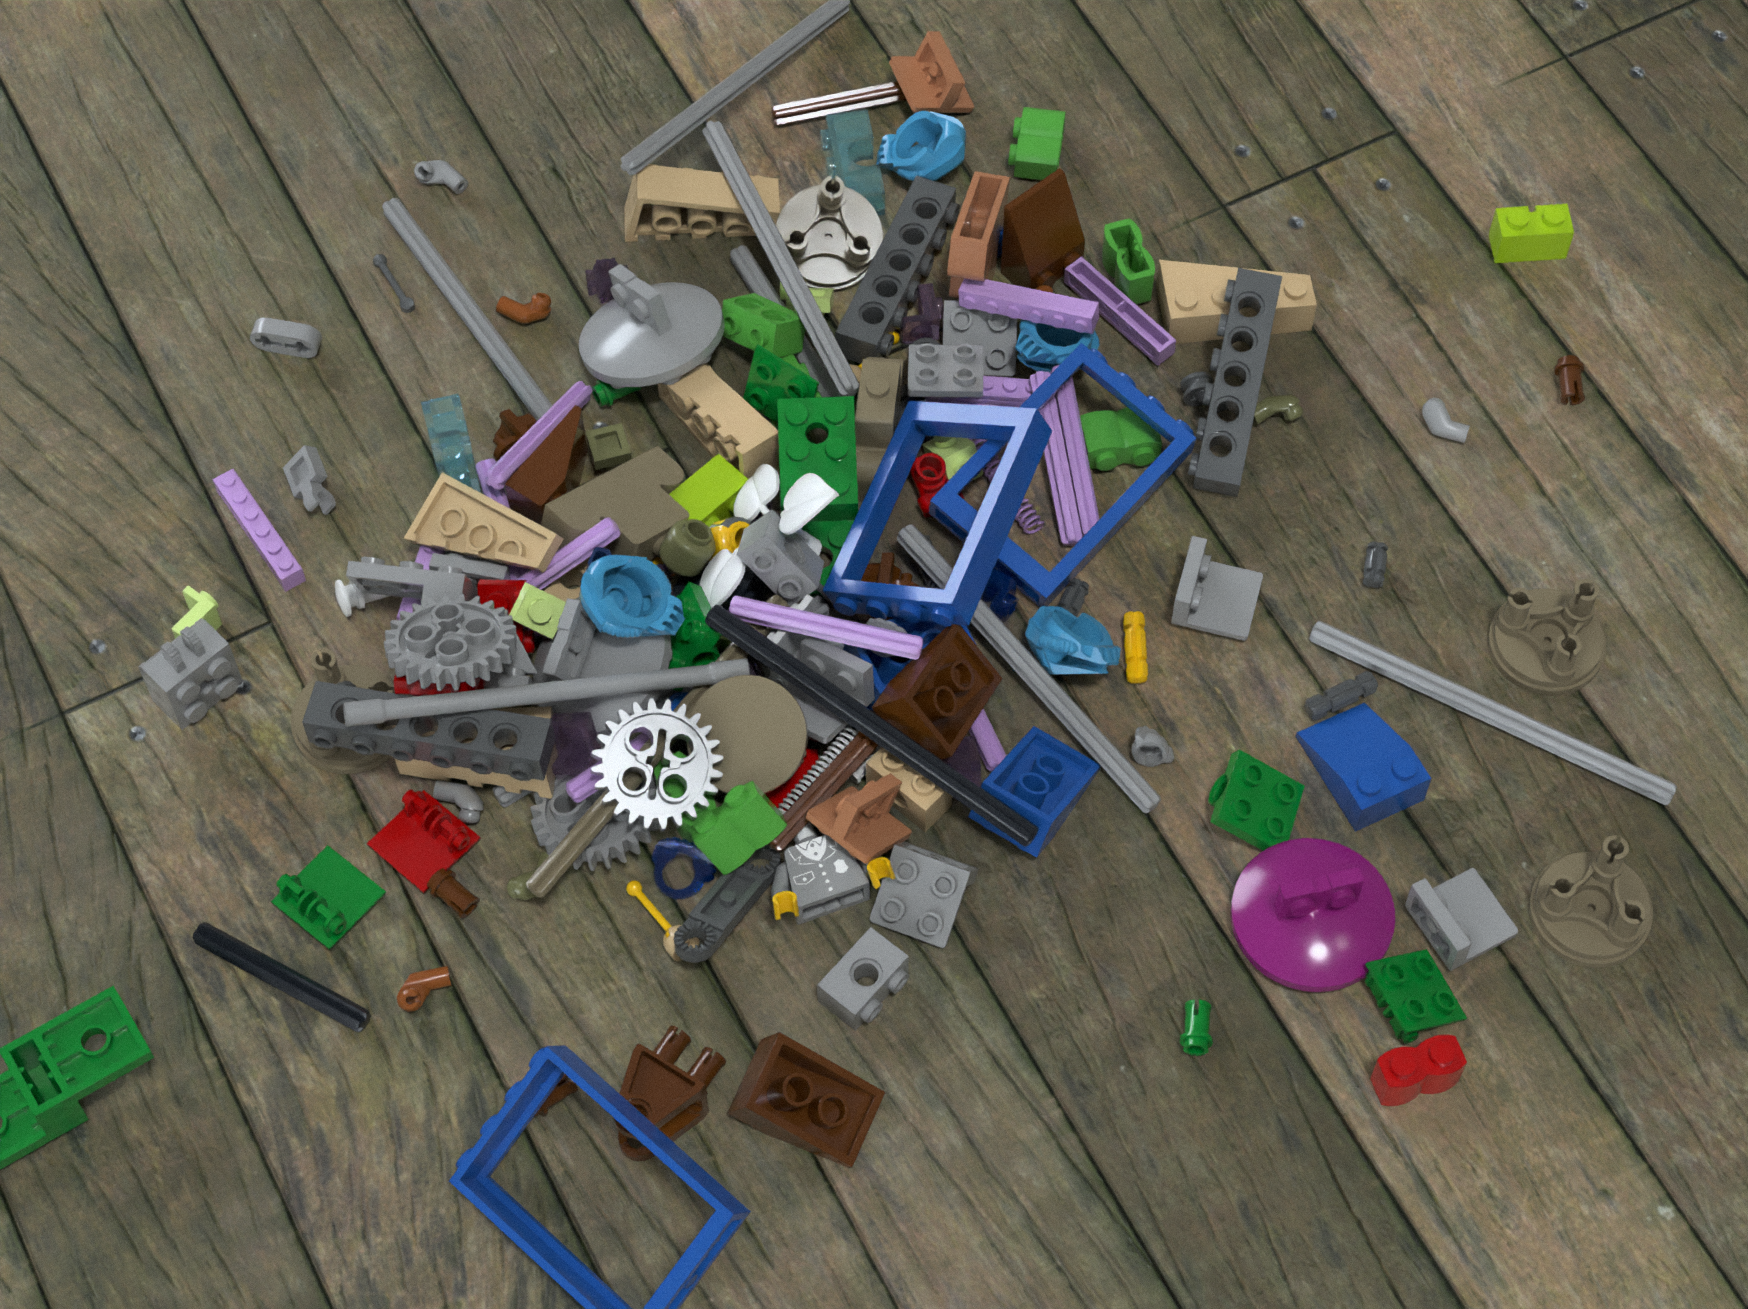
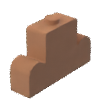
M974 172L950 240L947 275L951 276L949 297L959 298L958 290L964 279L985 282V279L993 280L1000 230H1002L1004 222V206L1007 205L1010 177Z

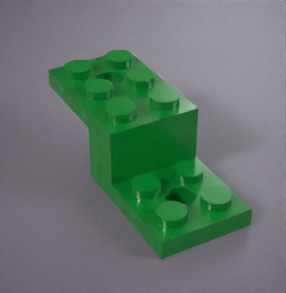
M854 396L777 399L781 512L785 510L784 499L787 492L799 478L808 473L820 476L839 494L838 497L801 528L820 540L822 544L821 552H826L832 557L831 564L823 568L820 583L825 586L858 513ZM820 428L828 434V437L824 442L815 444L810 442L806 435L810 430ZM817 590L808 594L813 598L816 596L823 597Z
M114 985L0 1048V1054L9 1069L0 1074V1118L3 1120L0 1128V1170L89 1120L78 1100L154 1058ZM102 1034L107 1037L106 1043L101 1049L96 1051L85 1049V1043L91 1036Z

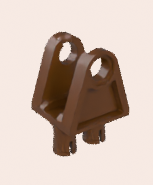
M671 1025L653 1051L640 1043L636 1045L619 1094L674 1142L702 1121L709 1113L706 1089L720 1069L725 1066L726 1060L717 1051L712 1056L713 1049L704 1047L702 1053L688 1072L675 1066V1062L692 1040L683 1030L680 1031L679 1035L676 1034L678 1027ZM614 1119L618 1130L620 1149L628 1159L646 1161L655 1156L646 1146L638 1147V1149L631 1147L628 1144L627 1138L638 1139Z

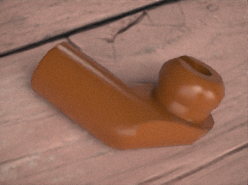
M537 293L532 296V302L521 304L506 296H502L497 303L496 312L521 324H527L544 319L550 314L551 298L545 293Z
M448 966L410 974L398 992L397 1002L399 1007L407 1012L416 1011L422 1006L431 990L452 986Z

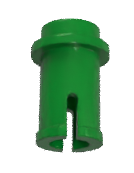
M597 380L596 385L591 387L594 399L600 407L604 405L611 407L613 406V401L641 390V387L616 389L601 380Z
M1195 999L1185 1003L1184 1033L1180 1036V1044L1183 1046V1051L1189 1055H1205L1208 1053V1048L1213 1044V1038L1209 1035L1212 1005L1205 1000L1199 999L1198 1015L1197 1009H1195Z

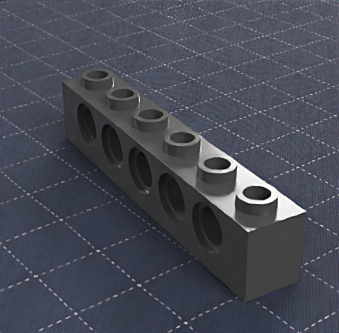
M920 176L915 177L835 332V338L846 359L862 363L863 359H866L867 356L882 358L883 355L888 356L894 343L893 332L896 328L902 329L908 313L907 306L909 302L915 303L921 288L920 280L922 276L927 277L930 274L934 262L933 254L935 250L940 251L943 248L948 224L954 225L957 220L960 205L955 203V187Z
M1238 268L1236 281L1228 279L1224 301L1231 303L1229 315L1221 313L1217 336L1224 337L1222 349L1214 348L1210 370L1217 371L1214 384H1206L1202 404L1210 406L1207 419L1199 418L1196 440L1202 441L1200 454L1192 452L1188 475L1195 476L1194 489L1234 497L1238 496L1282 276ZM1244 307H1250L1257 312V315L1245 317L1239 310ZM1242 341L1247 343L1251 349L1246 352H1239L1232 347V344ZM1229 376H1237L1243 381V384L1233 387L1228 385L1224 379ZM1228 410L1233 412L1237 418L1234 421L1226 422L1221 420L1217 414ZM1222 445L1229 450V454L1224 457H1218L1210 451V448Z
M321 681L315 682L302 724L309 742L326 749H331L335 746L348 748L362 755H372L373 753L390 755L397 760L405 762L412 761L413 759L427 761L441 768H450L452 766L470 768L479 774H490L492 772L506 774L520 781H529L531 779L544 781L556 740L552 719L485 709L387 720L383 723L346 727L343 724L345 722L343 702L370 699L389 700L413 696ZM389 725H396L391 730H383ZM430 731H434V732H435V733H434L433 735H431V736L422 737V735H423L424 733H426V732H430ZM466 738H475L469 743H460ZM507 744L514 745L512 748L507 750L500 749L502 746Z

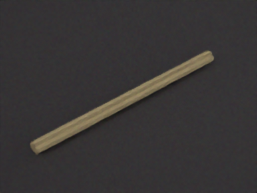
M773 595L766 601L789 607L788 603L779 595ZM748 623V625L764 636H767L773 629L767 626ZM731 642L715 662L747 659L750 654ZM713 685L694 686L673 711L677 712L685 704L687 705L685 717L689 719L697 701ZM664 730L658 732L656 754L652 762H646V764L652 765L653 768L662 757L666 738ZM650 738L639 751H645L651 747ZM678 739L670 743V748L676 743ZM628 772L622 776L624 786L631 791H635L644 780L637 772ZM607 789L526 882V887L535 896L541 898L550 891L613 817L617 806L615 801L605 805L601 803L608 793Z

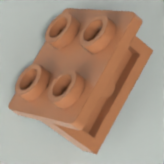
M928 31L915 56L891 57L889 64L914 113L919 111L970 113L973 110L974 104L964 86L963 76L940 31Z
M891 773L876 782L873 780L869 781L860 791L850 786L809 809L806 815V819L814 824L821 833L831 837L848 850L851 856L861 860L863 863H869L891 850L894 844L902 843L909 839L912 832L911 829L889 813L903 783Z

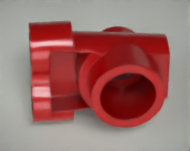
M931 452L916 458L910 470L920 496L917 503L924 517H931L929 514L930 500L949 481L945 474L946 464L939 455ZM960 492L959 496L965 500L962 492Z

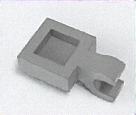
M304 445L283 467L293 496L303 499L304 506L308 511L312 512L319 505L323 514L327 515L336 506L333 495L321 485L328 476L317 448Z

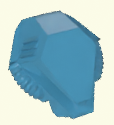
M932 111L916 112L897 129L896 134H888L882 137L876 165L893 171L910 181H914L916 176L937 181L963 163L966 150V130L962 123L952 116Z
M1021 319V331L1015 349L1019 352L1017 358L1025 366L1036 371L1050 373L1052 368L1060 365L1080 343L1089 349L1094 348L1097 350L1099 338L1095 328L1093 334L1079 333L1071 329L1056 328L1052 325L1033 323Z
M626 555L604 556L591 562L582 576L579 593L580 601L600 633L604 632L622 638L675 635L685 620L681 600L671 595L672 590L669 579H667L661 568L647 560V557Z
M1042 606L1029 619L1025 636L1037 660L1050 675L1108 674V666L1120 663L1121 648L1114 646L1106 628L1086 613H1081L1077 618L1062 607Z

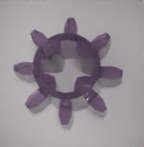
M615 258L597 259L593 270L585 271L588 295L596 294L601 303L614 299L610 290L613 284L608 271L619 265Z

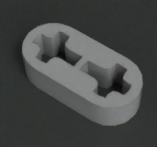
M259 318L253 326L250 341L257 348L264 351L312 358L317 355L322 335L316 328L310 325L272 318Z

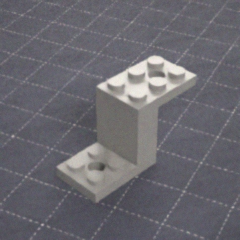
M361 557V562L348 561L346 577L362 593L421 599L422 607L427 606V598H432L438 603L442 601L443 595L446 594L450 601L456 600L460 594H464L465 601H470L475 596H478V589L466 574H462V569L457 567L439 566L438 571L423 569L422 564L411 561H401L399 566L384 565V560L375 557ZM503 667L502 673L490 672V680H485L484 689L535 684L530 676H525V670Z

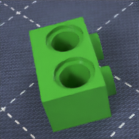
M756 293L723 300L724 337L755 351V346L759 344L778 357L802 352L805 328L797 312Z

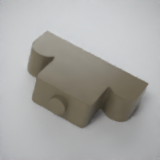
M867 356L862 362L855 414L858 502H863L898 425L902 388L904 386L905 362L903 359Z
M656 446L545 504L541 526L563 538L558 548L560 550L594 525L609 517L618 525L621 534L603 548L609 549L612 555L647 557L649 561L656 557L661 558L659 555L660 544L669 529L676 521L689 519V512L669 495L682 484L684 478L683 469L659 446Z

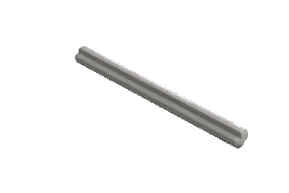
M744 245L732 249L730 261L751 293H756L786 307L749 249ZM804 335L802 352L793 355L799 364L805 363L810 377L819 382L817 391L821 397H841L824 364Z

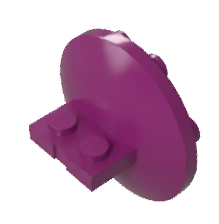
M1314 838L1293 839L1278 843L1262 851L1248 863L1240 874L1231 901V925L1237 944L1245 957L1257 970L1271 980L1296 990L1328 992L1359 982L1369 973L1365 965L1367 962L1384 958L1394 934V902L1382 875L1359 853L1344 845L1328 840Z

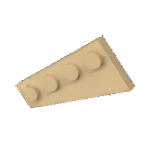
M443 472L404 537L405 540L413 544L539 572L546 571L563 541V538Z

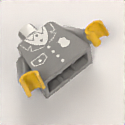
M809 822L794 838L796 845L784 850V862L776 867L770 892L775 919L780 920V915L784 912H793L797 925L870 900V882L868 878L875 889L881 887L879 879L890 877L894 880L896 878L890 860L885 857H879L869 863H863L861 860L851 856L848 850L827 835L818 837L814 825Z

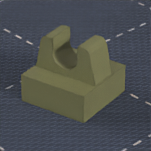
M622 423L585 431L595 470L605 468L606 472L632 459Z

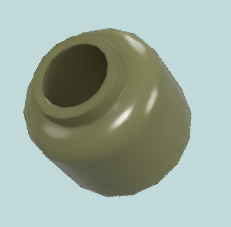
M696 519L676 521L669 529L659 548V555L667 569L673 574L693 577L699 575L716 550L712 531L705 523Z

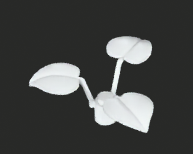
M762 464L756 469L754 476H751L745 482L734 503L733 511L735 517H743L751 522L760 511L763 515L770 511L766 504L777 495L780 485L779 474L775 468L768 464ZM814 473L803 475L794 483L785 496V510L780 514V531L787 535L796 533L819 556L822 548L821 541L801 528L838 497V492ZM738 548L733 553L727 549L718 552L708 563L702 574L699 586H702L711 609L716 604L722 605L735 591L744 576L746 564L737 556Z

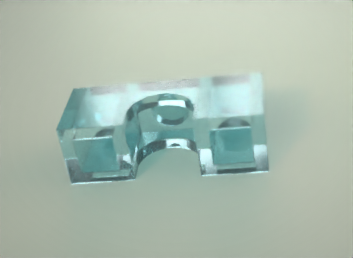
M868 110L827 114L826 129L820 130L822 150L829 151L830 157L825 159L827 176L832 175L834 179L835 176L841 178L845 187L860 193L871 203L878 216L885 215V189L879 164L871 166L855 164L859 161L873 159V133Z
M459 393L421 402L438 478L443 472L481 493Z

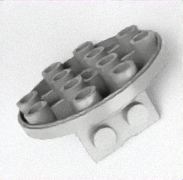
M621 264L608 271L613 284L610 290L614 299L603 305L592 315L584 326L579 339V351L583 363L594 377L610 384L611 387L616 389L643 387L660 383L671 385L678 382L683 374L710 361L711 353L721 341L725 328L721 306L710 292L686 283L670 282L649 285Z
M580 596L576 599L567 598L554 638L550 639L543 636L534 662V667L538 674H533V681L535 683L668 669L672 658L670 635L622 638L604 632L600 633L584 610ZM660 690L539 703L538 706H552L557 728L564 732L582 738H597L598 734L610 735L605 727L607 720L618 725L620 724L617 716L618 710L622 709L631 716L632 704L637 702L644 711L647 709L650 698H653L654 701L658 699Z

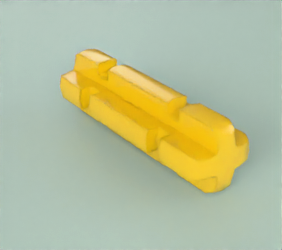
M1128 611L1124 614L1123 619L1125 663L1127 664L1126 680L1131 684L1145 683L1148 676L1146 633L1144 631L1145 617L1140 611Z

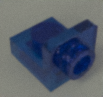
M993 568L981 600L985 603L991 602V611L1002 620L1003 617L1009 618L1017 607L1019 601L1016 597L1017 581Z

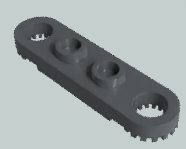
M765 845L755 850L752 856L740 867L729 874H722L689 913L688 919L674 933L675 952L682 960L693 963L702 962L709 959L773 882L776 867L781 864L780 853L769 845ZM756 859H767L770 861L769 865L765 864V868L763 865H761V868H758V865L754 867V864H751ZM694 937L705 940L704 945L700 944V947L695 945V948L692 945L688 947L685 941Z

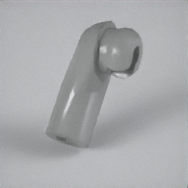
M444 160L421 161L414 168L415 177L423 184H446L456 194L464 192L468 186V180Z
M1431 398L1424 403L1422 415L1430 432L1435 436L1465 444L1470 425L1452 421L1445 403L1439 398Z
M436 781L433 791L434 799L456 803L461 808L458 817L463 822L477 823L480 820V811L484 810L483 801L473 788L458 783Z

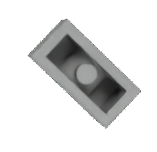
M770 510L743 530L737 556L776 595L782 597L791 607L794 603H797L819 587L824 561L796 533L790 535L782 533L779 529L781 518L773 510Z
M870 927L818 983V1002L856 1031L864 1021L866 1023L872 1022L883 1007L882 1001L891 992L894 994L898 993L907 983L910 976L908 974L909 956ZM862 977H871L876 980L871 986H862L856 981Z

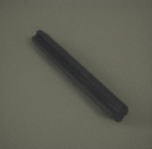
M202 922L194 931L192 938L198 946L352 1030L362 1032L369 1023L371 1015L366 1008L213 925Z

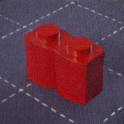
M1437 1035L1424 1040L1417 1048L1398 1047L1382 1054L1377 1059L1370 1080L1381 1105L1399 1106L1412 1101L1420 1093L1438 1094L1451 1089L1459 1082L1467 1061L1456 1036Z

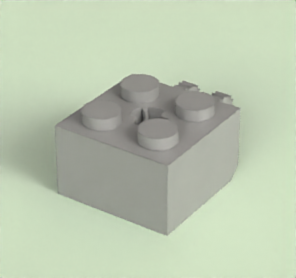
M202 618L191 627H185L180 631L181 635L172 642L167 641L160 647L161 650L138 666L153 702L181 730L189 724L201 720L208 709L221 699L230 697L237 690L238 686L243 683L229 643Z

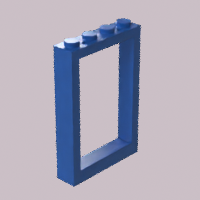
M1082 343L1076 347L1020 407L1037 408L1039 411L1070 377L1081 368L1171 444L1050 572L1009 537L1006 538L994 569L1039 607L1048 606L1069 584V581L1075 578L1192 453L1196 442L1193 430L1188 424L1180 419H1173L1165 412L1164 406L1153 396H1145L1136 388L1135 382L1127 374L1116 372L1107 364L1106 358L1094 348L1089 349ZM987 440L930 500L929 514L963 543L967 539L978 511L961 498L959 493L1009 441Z
M908 401L822 590L833 603V607L838 612L848 616H853L856 613L871 615L881 619H886L887 617L902 618L912 623H917L920 620L935 622L942 626H951L952 624L969 626L1052 434V429L1038 409ZM925 436L1009 441L945 589L861 581Z
M566 1045L541 1048L531 1058L529 1062L530 1070L522 1081H518L507 1091L504 1097L506 1103L499 1113L493 1115L484 1123L480 1130L482 1136L473 1148L465 1151L456 1163L457 1171L449 1182L585 1309H632L490 1177L558 1082L566 1074L715 1209L713 1215L643 1308L679 1309L751 1211Z

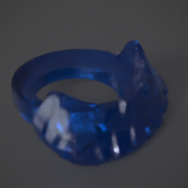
M673 837L672 839H662L655 845L651 856L655 864L653 871L654 880L659 890L666 896L673 899H687L697 894L702 889L704 883L714 880L713 874L716 873V869L713 867L715 865L694 842L689 843L687 839L681 840L680 838ZM677 855H685L693 859L695 876L688 887L675 890L665 884L663 871L665 866L675 859Z

